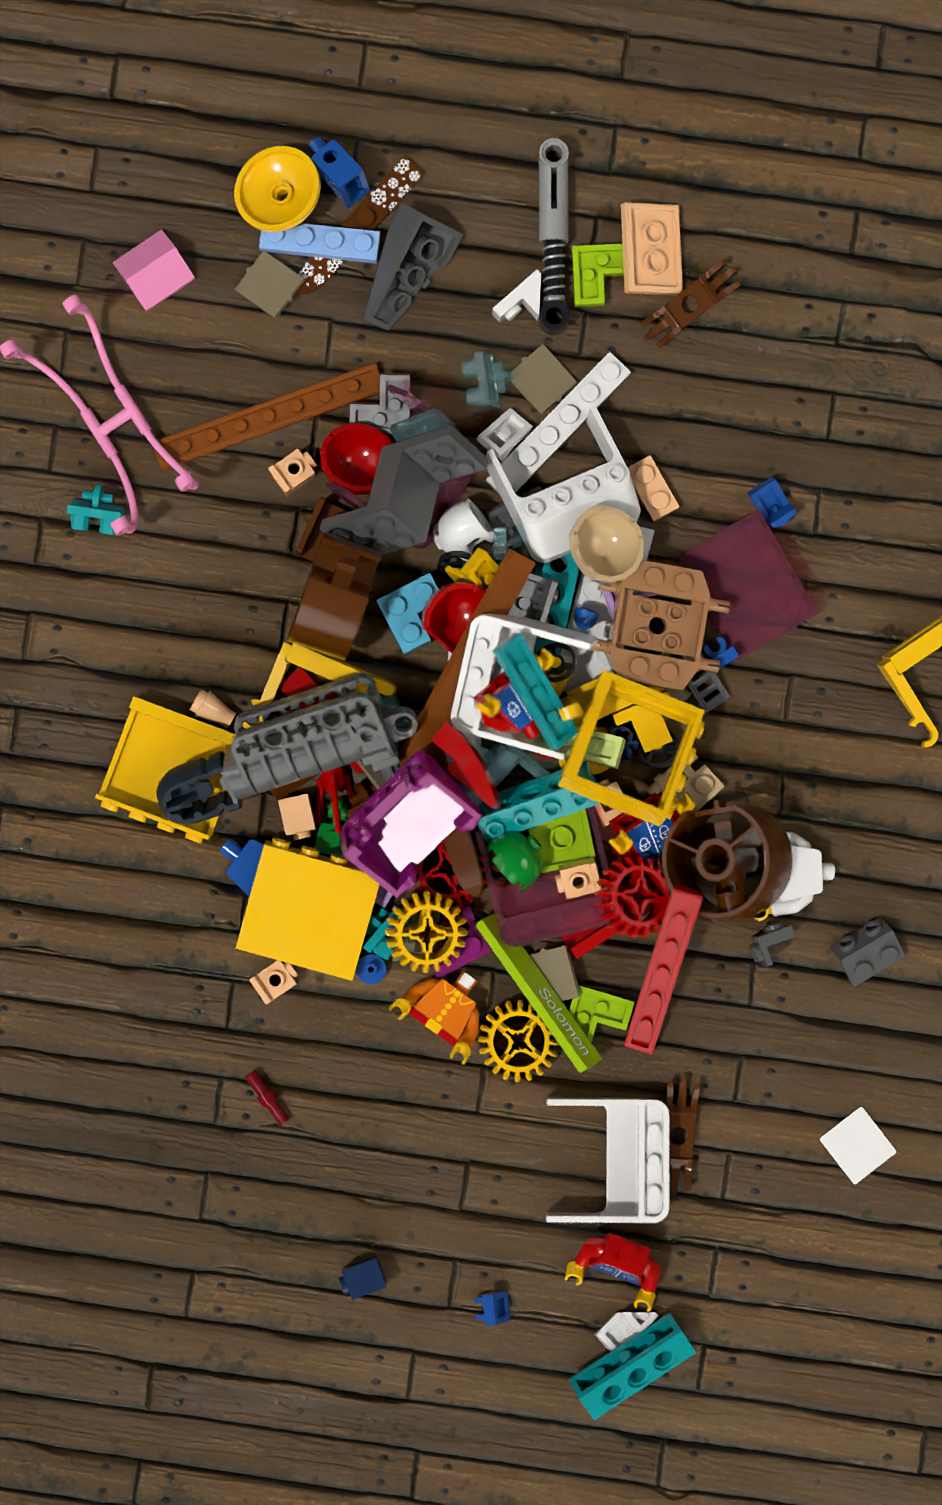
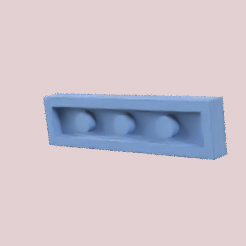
M300 223L282 232L261 231L259 249L265 252L377 264L381 233L379 231Z

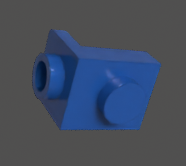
M773 477L747 492L762 521L771 528L786 525L791 520V517L797 514L795 507L789 504L779 484Z

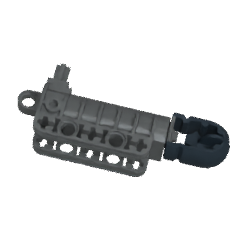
M365 673L355 674L244 711L236 717L234 724L235 736L232 739V744L226 746L225 753L220 751L211 754L208 760L199 758L170 769L163 776L156 790L159 807L166 818L175 823L195 824L220 816L223 810L232 812L241 809L242 799L359 760L363 761L364 766L371 764L374 772L381 770L386 782L399 769L400 751L396 742L408 738L416 732L418 726L417 715L408 707H399L386 711L375 681L370 675ZM358 682H362L364 686L369 685L366 693L356 690L347 694L344 688L348 686L349 692L357 688ZM329 692H337L341 696L326 701L324 698ZM319 696L320 704L317 703L308 708L290 713L288 706H291L292 711L300 707V702L304 701L306 705L316 703V697ZM273 711H280L284 715L272 720L268 719V714ZM262 715L263 723L241 729L243 721L247 720L249 724L259 722V716ZM400 716H407L413 723L409 728L401 729L397 727L395 720ZM221 773L222 776L219 777L223 789L227 788L228 791L208 797L214 794V789L209 779H201H207L214 774Z

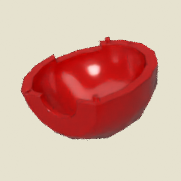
M362 423L345 424L333 429L324 439L320 450L321 469L328 482L339 491L351 495L370 494L382 447L392 443L385 434L375 427Z
M459 581L443 585L431 594L423 608L422 628L448 651L453 653L486 590L474 583Z

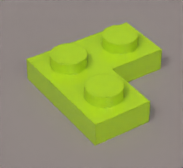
M622 244L572 246L575 307L604 306V276H624Z
M578 985L581 996L572 998L569 1012L590 1042H592L597 1022L627 1030L634 1001Z

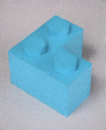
M430 573L376 600L404 656L431 644V639L422 628L419 618L423 614V608L431 594L438 590Z

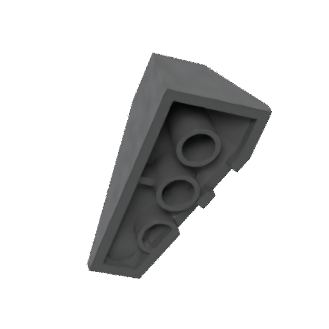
M402 202L388 229L364 320L388 331L409 308L411 299L421 287L425 289L431 283L429 278L439 267L444 268L448 264L463 234Z

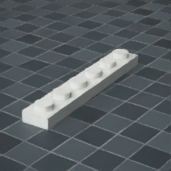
M611 352L586 375L501 463L515 493L587 420L589 409L593 406L598 408L631 374V371ZM489 476L486 482L498 492L491 476Z

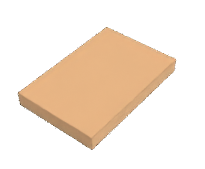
M630 202L621 204L625 293L678 295L683 291L679 205Z

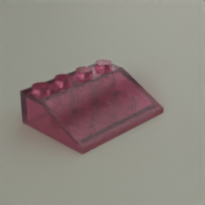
M760 510L735 522L678 557L684 568L703 571L712 598L730 601V606L727 607L729 608L727 614L712 610L709 613L729 648L734 646L739 655L736 658L737 661L819 614Z

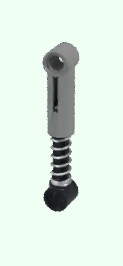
M557 138L547 139L542 143L538 158L539 242L545 244V247L542 249V252L545 254V258L542 260L545 264V268L542 270L545 274V278L542 280L543 284H545V289L542 291L544 297L541 302L539 325L543 332L552 336L564 332L569 320V310L565 301L566 296L563 295V288L566 287L563 285V278L565 277L563 274V267H565L563 257L566 256L563 254V247L565 243L569 242V151L565 142ZM550 151H557L562 158L557 162H550L545 155ZM556 174V199H551V175ZM550 312H557L561 315L562 321L558 324H550L546 320V316Z

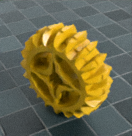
M424 891L423 900H419L417 893L414 892L412 893L414 902L409 904L406 898H402L401 902L404 908L402 910L397 906L392 908L393 912L398 916L397 918L387 917V922L394 927L385 929V934L393 937L386 941L388 947H396L391 952L394 958L403 955L400 959L402 966H406L411 961L410 969L414 972L418 969L419 964H422L423 973H428L430 964H433L435 971H440V961L443 960L445 965L450 966L451 961L448 956L450 954L456 958L460 956L455 946L465 947V942L458 937L467 935V930L459 927L466 923L464 917H456L461 912L458 906L450 909L453 902L450 898L445 899L441 903V893L437 892L433 900H430L429 891ZM431 909L444 914L449 920L450 927L434 924ZM422 910L420 918L415 924L403 927L412 914ZM427 921L429 928L433 932L428 933L425 943L422 934L419 932L425 930ZM402 937L418 940L421 954L414 953L406 948ZM448 937L442 948L430 954L433 944L437 940Z
M518 1000V1009L512 1010L511 1002L507 1001L506 1008L508 1011L503 1013L499 1006L495 1007V1011L499 1015L496 1019L492 1015L487 1014L486 1019L492 1025L491 1027L481 1025L480 1029L488 1032V1036L478 1037V1042H487L488 1047L479 1049L480 1054L489 1052L491 1055L485 1059V1065H489L493 1061L497 1063L492 1070L494 1074H497L502 1067L505 1069L503 1079L507 1080L510 1072H515V1082H520V1073L525 1072L527 1080L530 1081L532 1080L530 1070L535 1069L536 1073L541 1076L543 1074L542 1069L539 1067L541 1063L548 1068L552 1066V1063L545 1058L547 1054L557 1057L558 1053L551 1050L550 1045L556 1046L559 1043L556 1039H550L552 1033L540 1016L532 1012L534 1008L530 1003L528 1009L524 1010L523 1001ZM512 1016H526L530 1018L518 1030H514L503 1023L505 1019ZM537 1024L541 1027L544 1035V1045L541 1052L530 1043V1035ZM529 1028L525 1034L524 1041L532 1050L529 1051L525 1047L520 1049L519 1046V1049L514 1048L511 1053H508L512 1049L514 1041L506 1031L512 1034L517 1033L519 1036V1032L524 1033ZM496 1029L508 1039V1046L501 1057L497 1055L493 1045ZM519 1052H525L535 1059L533 1062L522 1066L508 1064V1061Z

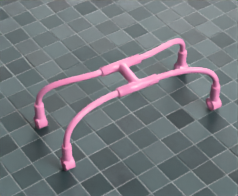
M75 294L64 300L62 305L69 315L78 313L85 316L104 368L115 388L114 392L124 406L123 410L103 424H100L91 409L86 407L77 393L57 373L33 355L25 352L22 347L17 345L14 339L4 342L0 346V351L5 359L12 357L17 359L23 358L39 368L54 380L80 409V415L106 456L111 458L127 494L131 522H129L126 516H122L112 522L110 526L117 536L124 533L131 534L138 526L137 503L128 475L117 456L118 451L108 437L109 433L129 419H132L140 433L146 436L155 450L180 474L175 479V483L181 492L188 489H197L199 481L192 476L190 471L188 472L152 434V428L123 384L121 385L112 368L93 315L87 305Z

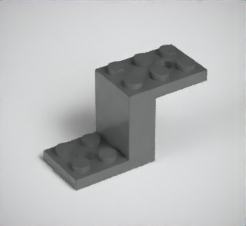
M452 425L384 446L381 450L367 506L323 519L319 530L323 533L327 532L383 552L382 554L426 542L440 483L487 468L489 459Z

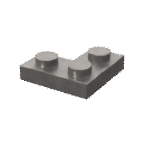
M380 373V403L350 402V424L362 423L377 428L383 434L409 435L410 374Z

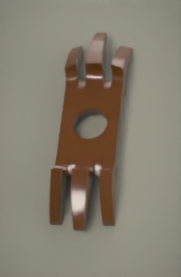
M723 259L718 261L696 281L641 322V325L645 327L659 316L663 315L664 317L643 339L647 342L671 326L672 330L664 335L656 344L659 348L663 347L694 319L741 285L739 281H736L719 293L715 292L737 270L732 267L711 282H708L707 279L725 264ZM685 296L696 298L698 307L695 312L687 313L682 309L681 302Z
M681 1077L676 1106H672L673 1082L667 1083L665 1104L669 1111L671 1195L677 1194L681 1165H684L685 1190L691 1191L692 1153L700 1085L694 1084L690 1108L686 1107L687 1077ZM675 1127H682L687 1131L688 1137L683 1144H674L670 1139V1132Z

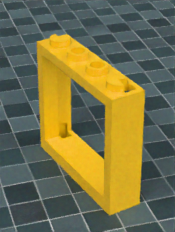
M603 670L597 679L558 786L660 827L666 818L671 819L673 811L676 809L677 802H674L673 798L676 791L681 792L687 776L682 773L685 765L690 766L695 756L696 749L692 745L695 738L700 739L703 733L705 723L701 720L705 710ZM607 693L686 724L657 808L577 776Z

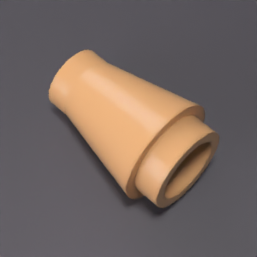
M201 689L189 709L195 713V717L222 725L225 728L229 727L236 715L210 690L207 693Z

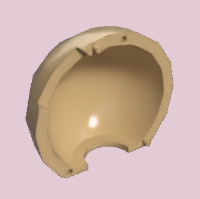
M605 504L591 507L577 519L570 532L569 545L573 559L584 575L592 580L605 583L624 580L638 569L643 559L645 542L641 528L632 516L627 515L618 508L608 507Z

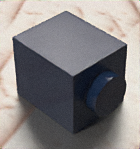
M377 1255L343 1267V1276L339 1277L344 1294L350 1293L352 1300L387 1287V1281Z

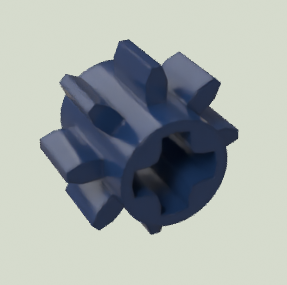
M625 724L616 728L609 726V735L622 737L626 740L620 760L625 758L629 761L632 760V751H638L639 742L634 740L636 731H630L625 727Z

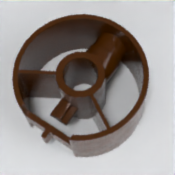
M324 532L303 589L287 641L345 661L369 599L370 586L383 552Z
M714 801V809L684 812L668 831L662 851L663 874L667 878L666 883L671 893L674 884L701 892L694 880L691 868V851L696 853L698 871L704 878L713 881L715 898H717L718 906L714 905L703 895L697 915L712 918L719 922L749 919L766 910L779 899L786 889L791 876L793 856L789 837L776 817L757 805L731 804V806L726 807L725 801ZM739 812L753 824L738 839L733 837L731 821L714 823L716 838L705 842L695 839L701 826L713 815ZM763 843L765 852L764 874L758 889L748 900L747 878L753 875L757 869L759 856L756 847ZM727 852L729 855L728 867L725 862Z

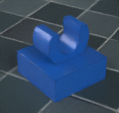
M722 637L716 639L720 646L718 652L710 651L708 645L703 646V652L707 657L712 658V660H720L719 666H709L721 668L739 657L734 646L726 650V642Z
M496 1290L474 1299V1303L483 1304L484 1313L477 1314L476 1319L484 1320L485 1326L498 1325L511 1320L508 1290Z

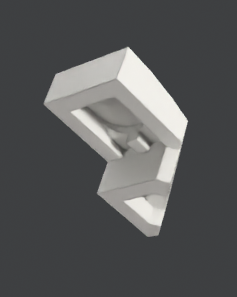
M656 1312L615 1313L594 1335L611 1352L646 1329L658 1315Z

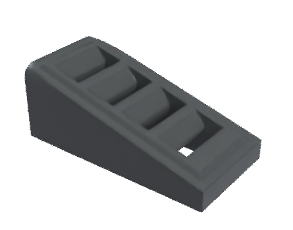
M704 670L705 675L695 682L690 680L686 687L701 709L705 710L704 713L706 714L730 696L715 672ZM710 679L713 684L699 693L697 687ZM717 689L720 694L706 703L703 697Z

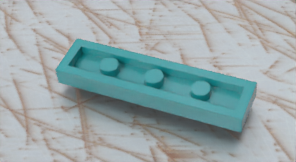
M514 632L492 650L550 749L558 750L579 731L571 719L563 722L558 710L563 709L564 706L521 633Z

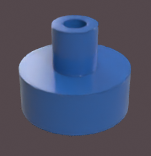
M375 954L363 956L356 966L359 979L366 984L380 982L385 977L387 971L385 961ZM369 967H373L374 971L370 972L368 970Z

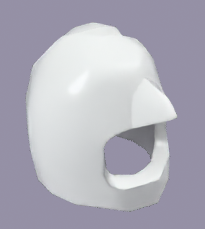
M469 499L455 503L447 509L437 521L433 530L434 541L437 547L445 552L463 551L473 555L474 546L481 541L486 540L492 543L499 538L498 533L493 530L481 510Z

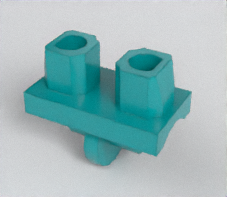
M96 484L94 492L83 490L82 499L86 500L72 499L71 504L68 503L67 514H71V528L75 530H88L90 517L101 518L100 533L115 535L114 530L110 526L111 523L125 516L126 506L106 504L113 502V495L103 493V484Z
M381 907L375 915L371 913L366 933L370 935L376 927L378 930L363 948L371 954L376 953L385 960H390L392 957L391 952L396 947L387 946L388 936L385 934V929L394 926L390 925L387 919L382 922L389 912ZM394 912L389 915V917H398ZM408 918L403 927L414 923Z

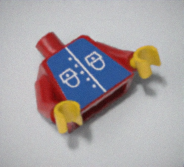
M542 648L540 656L533 655L546 675V670L554 663V656ZM504 671L474 696L478 703L476 709L481 713L483 725L501 733H519L523 731L527 739L535 738L541 733Z
M655 792L641 802L657 808L661 796ZM686 792L680 799L673 798V801L677 802L676 809L673 811L671 819L666 818L660 827L624 812L610 820L609 824L617 835L614 839L609 840L613 853L622 858L629 856L631 859L634 856H641L643 861L650 858L653 860V867L655 865L662 866L663 845L668 831L681 814L690 812L695 807V803Z
M614 1234L588 1238L576 1255L575 1261L567 1264L565 1281L568 1280V1277L575 1276L577 1277L576 1285H580L583 1281L585 1267L594 1268L641 1286L634 1306L637 1308L639 1302H644L648 1305L647 1312H650L656 1298L654 1292L661 1273L659 1262L651 1257V1249Z

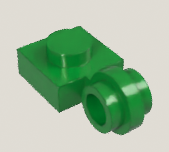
M338 798L340 820L345 821V812L348 811L349 803H344V799ZM330 802L328 818H333L332 802ZM334 819L332 824L320 822L315 849L319 850V853L343 856L341 832H335Z

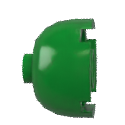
M507 831L501 836L493 838L485 845L487 853L493 849L496 854L492 861L513 885L518 882L521 884L520 891H525L539 878L543 869V859L539 851L543 848L533 835L526 837L521 832Z

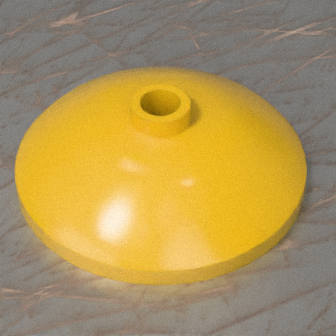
M289 146L267 148L249 159L241 169L234 189L236 207L244 220L258 230L264 232L289 230L303 222L315 208L321 190L320 175L314 162L301 150ZM284 194H288L284 200H281Z

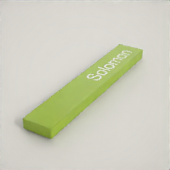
M499 912L480 920L475 925L576 1069L582 1073L600 1062L602 1057Z

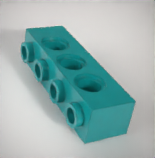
M572 553L560 557L567 565V568L561 573L554 572L550 568V562L543 563L542 568L536 567L535 571L537 576L558 581L557 589L560 592V598L550 607L548 616L552 618L555 626L563 628L567 626L579 571ZM544 637L536 639L533 653H538L544 646L559 641ZM555 648L557 655L561 654L562 648Z
M582 762L577 776L597 784L588 762ZM564 769L498 792L502 804L499 809L491 808L481 798L475 800V804L481 811L478 826L486 843L493 838L501 836L504 832H520L600 803L559 787L558 783Z
M668 1313L570 1378L569 1382L592 1418L596 1420L696 1352L671 1313Z

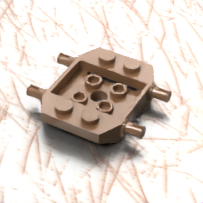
M642 560L638 569L624 580L607 583L598 581L600 583L597 588L598 590L614 592V595H616L614 615L609 638L607 640L598 639V645H594L590 650L604 652L613 674L639 684L682 691L697 671L705 670L718 673L719 667L709 665L719 666L720 660L703 658L701 650L708 612L712 610L727 614L729 611L727 607L730 606V601L714 599L710 596L703 571ZM633 591L691 601V604L685 605L633 595ZM654 617L660 618L664 623V630L661 634H654L649 628V623ZM624 646L682 656V658L677 659L624 649Z

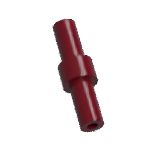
M255 1070L246 1075L245 1078L258 1095L256 1099L263 1108L267 1107L280 1126L286 1123L290 1118L276 1099L278 1097L272 1088L268 1089Z

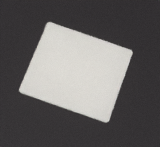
M859 1107L820 1138L822 1144L853 1184H857L896 1153L894 1147L863 1107Z

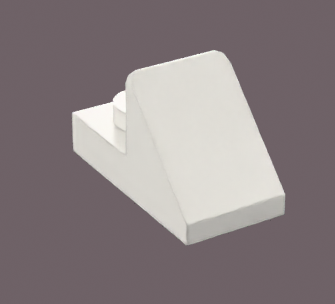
M538 270L533 272L492 308V315L499 323L505 318L510 321L522 310L521 304L537 321L539 320L541 273Z
M509 408L478 435L476 440L488 451L493 449L496 457L503 462L512 448L529 434L533 426L513 409Z

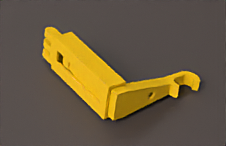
M942 615L882 655L883 661L877 664L892 689L913 717L908 722V725L916 727L918 723L923 722L929 731L930 736L927 740L922 741V747L934 745L938 739V731L902 673L942 646Z
M286 641L281 647L261 699H252L251 701L253 705L258 706L274 702L279 686L282 684L291 663L332 681L359 673L368 674L375 681L379 693L386 696L395 693L396 685L338 658ZM358 682L355 691L360 690L366 693L369 685L364 686L362 682ZM262 715L259 717V722H257L256 724L261 722L263 723ZM248 721L243 722L244 728H248L255 725L249 724Z
M662 653L660 656L671 657V654ZM597 679L566 692L567 696L560 699L564 708L558 711L563 722L571 719L574 725H581ZM641 684L658 692L665 690L662 687ZM607 693L598 719L634 703Z

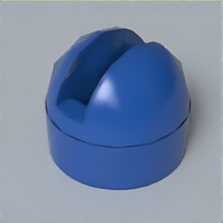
M577 606L574 613V621L580 629L588 630L596 625L600 614Z

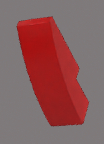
M445 722L431 741L453 759L446 770L491 808L499 809L502 804L498 790L481 755L461 731L456 729L452 723Z

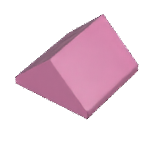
M162 229L112 262L146 312L195 280L194 275Z

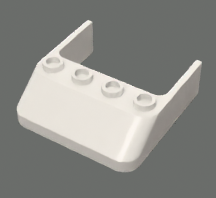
M596 406L589 409L587 424L607 463L525 498L517 496L493 449L487 451L486 457L489 459L487 470L531 557L538 562L547 563L571 553L569 545L570 532L577 519L591 507L605 504V506L620 509L627 515L632 516L636 522L639 519L641 509L630 472Z
M490 613L478 616L471 623L451 712L452 724L456 729L465 733L564 760L570 754L572 746L564 744L558 750L550 749L544 738L535 737L527 739L523 732L501 733L483 725L481 713L476 709L478 703L474 696L504 671L492 650L514 632L521 633L532 653L537 636L588 650L597 644L598 637L526 617Z
M546 1097L547 1105L604 1106L606 1108L605 1209L599 1213L546 1212V1221L656 1223L662 1221L669 1212V1111L667 1106L656 1099Z

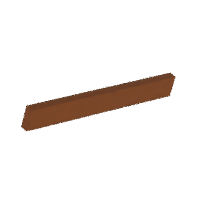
M373 363L158 439V442L182 465L350 405V402H360L379 395L380 372L377 364ZM154 448L161 470L165 471L173 468Z
M511 549L507 550L418 717L416 732L405 741L400 751V763L398 766L401 767L420 750H423L431 757L433 756L437 745L431 741L445 722H451L452 707L471 623L475 618L485 613L508 615L536 562Z

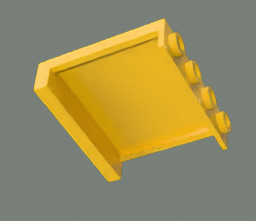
M133 696L129 706L131 711L99 794H96L95 798L102 800L101 807L117 812L119 807L130 811L128 817L145 823L146 819L150 818L158 821L157 828L170 833H174L175 828L185 831V838L200 844H202L203 838L211 841L220 816L195 824L175 823L166 818L161 811L156 790L159 781L170 769L199 758L208 760L211 754L220 751L225 753L226 746L232 744L235 734ZM221 773L214 774L207 779H201H209L214 789V794L208 797L228 791L227 788L223 789L219 777L222 776Z
M273 838L272 841L266 840L236 949L352 981L380 884L356 865L348 863V859L344 856L331 854L329 858L319 855V850L312 847L302 846L301 849L290 847V842L283 839Z

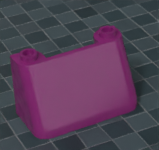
M420 750L410 757L345 822L341 830L343 856L398 898L404 891H409L417 881L416 866L455 828L460 832L470 831L475 828L480 821L481 811L436 761L426 752Z

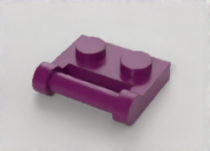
M468 903L460 907L461 912L456 916L464 917L469 925V928L466 929L467 935L458 937L465 942V947L455 946L460 956L456 958L450 954L448 956L451 961L450 966L445 965L442 960L439 962L440 971H435L433 964H431L437 978L492 952L488 943L475 926L477 921ZM447 917L434 923L443 927H450ZM429 926L425 927L424 931L419 932L422 934L425 943L428 933L433 932ZM447 939L433 945L430 954L442 948Z

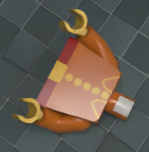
M462 971L453 985L444 978L440 981L430 978L413 985L401 998L395 1000L390 1005L389 1011L395 1006L399 1007L402 1010V1015L398 1020L410 1014L453 1046L450 1053L451 1059L456 1052H459L464 1056L461 1064H465L479 1032L480 1013L475 1007L477 1003L467 996L477 983V980Z

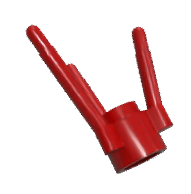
M343 767L320 773L321 778L317 779L318 794L315 824L320 825L322 820L325 790L326 794H331L336 833L341 832L337 793L344 792L343 787H345L348 798L354 796L350 775H344Z

